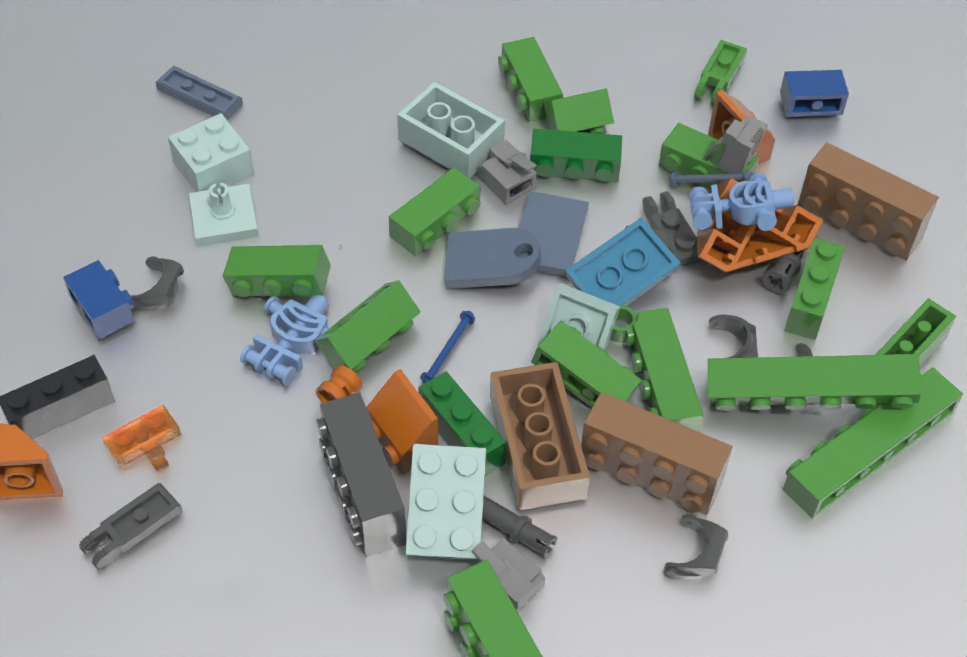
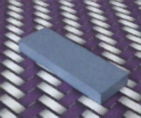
M174 65L155 82L157 90L211 116L222 113L228 120L243 105L242 97Z

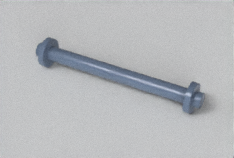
M746 169L745 173L679 175L678 172H672L671 176H669V182L673 187H677L679 183L721 182L729 178H733L736 181H749L750 176L754 173H752L751 169Z

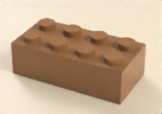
M826 142L808 165L797 205L907 261L922 240L939 197Z
M553 362L491 372L490 399L499 434L507 442L506 463L518 511L587 499L590 475L558 363Z
M603 392L600 393L584 422L581 441L586 465L589 468L607 472L626 484H635L649 490L656 497L670 499L681 504L689 511L700 512L708 515L723 483L733 448L732 445Z

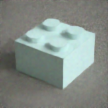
M222 113L168 136L173 162L195 192L209 190L210 186L215 183L217 188H220L219 183H225L227 186H230L254 175L250 148Z

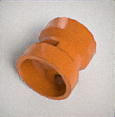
M339 365L331 372L330 380L322 382L316 389V395L321 403L359 393L363 384L354 371L346 366Z

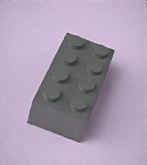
M361 393L319 404L321 418L316 419V424L320 435L318 439L324 459L328 458L330 466L328 468L334 487H339L341 494L339 495L340 505L344 516L349 515L352 524L349 525L355 546L362 545L364 554L368 557L406 545L405 507Z

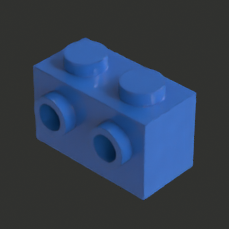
M842 70L785 71L780 96L786 117L843 115L849 92Z
M99 260L63 277L71 300L98 339L134 322L131 309L135 305L127 290L121 291L118 288L120 284L112 269L106 271Z

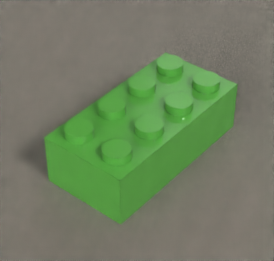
M488 559L447 577V593L443 594L447 610L443 614L451 632L457 631L463 641L460 642V647L464 657H543Z

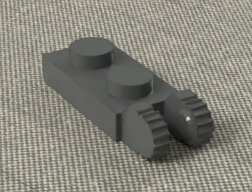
M665 191L659 195L660 203L665 211L659 213L658 206L651 196L644 197L642 204L650 220V226L652 229L666 230L669 250L681 262V266L702 260L697 257V237L680 209L676 208L675 200L671 194Z
M157 483L100 523L101 526L90 532L88 536L80 541L79 548L84 554L87 553L88 555L102 547L107 539L110 538L112 542L103 547L101 551H98L91 562L97 569H104L109 564L115 562L121 552L124 554L182 513V507L161 483Z

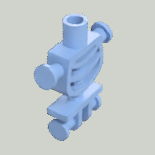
M754 173L750 176L749 181L736 183L730 190L729 199H719L717 184L711 185L712 193L709 194L703 187H695L689 193L693 225L700 230L709 228L712 220H715L716 228H723L722 212L730 211L733 219L743 225L757 224L761 230L768 231L777 223L775 209L794 207L792 188L772 190L770 181L762 173Z
M313 295L304 306L292 299L284 305L280 303L278 297L273 296L268 299L264 306V312L273 314L270 325L272 336L277 341V344L256 334L253 338L254 346L248 345L245 347L241 354L240 362L254 365V370L262 372L267 368L266 375L271 379L278 377L282 379V384L289 385L294 379L296 371L300 372L303 369L301 356L295 353L311 354L317 351L319 347L314 340L329 329L328 318L323 315L329 307L328 300L322 295Z

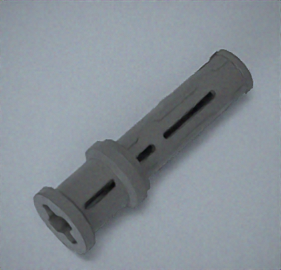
M807 249L774 258L772 268L763 275L762 280L766 288L774 293L782 294L787 292L791 286V278L797 275L801 269L800 260Z

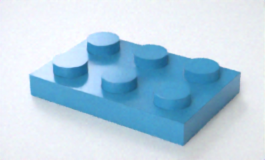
M641 217L566 269L565 274L577 290L615 305L628 306L680 269L681 262Z

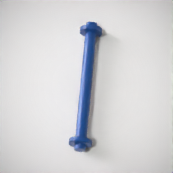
M471 311L461 312L460 323L428 373L423 372L420 379L423 384L435 378V375L467 325L475 322L476 319Z

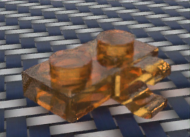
M161 405L103 436L102 440L119 468L146 455L153 468L158 471L169 465L164 457L166 454L161 446L182 434L176 421L165 406Z

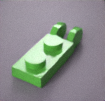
M720 40L701 73L694 98L701 99L705 94L707 85L716 87L711 95V103L714 104L716 92L720 90L727 91L746 56L747 48Z

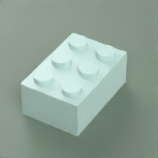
M435 81L397 114L398 140L450 170L455 167L469 178L478 171L479 165L490 159V148L504 141V119Z
M413 444L406 541L407 556L480 561L472 550L481 542L486 448Z

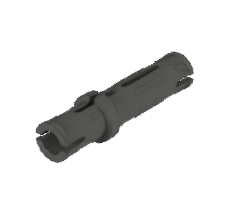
M484 496L483 520L509 534L510 540L515 543L522 542L541 553L544 557L550 555L553 548L548 545H556L557 537L555 535H551L532 524L531 518L524 515L520 517Z

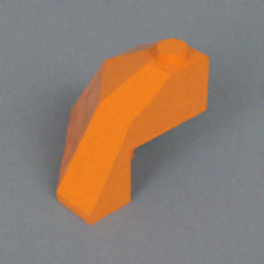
M733 178L719 182L717 186L719 199H729L730 190L739 182ZM794 205L793 208L775 209L776 225L771 230L763 231L757 224L743 225L733 219L730 211L722 212L723 228H716V222L712 220L709 228L704 230L698 229L697 257L724 273L810 248L824 220L799 205Z

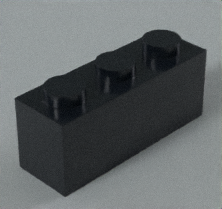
M95 355L0 396V407L8 425H16L31 439L115 402L109 381Z

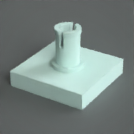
M215 183L210 186L209 190L188 193L197 247L259 237L250 184L228 187L225 183H219L220 188H217Z
M559 283L555 287L537 345L545 339L561 320L568 326L576 328L592 344L606 351L620 306Z

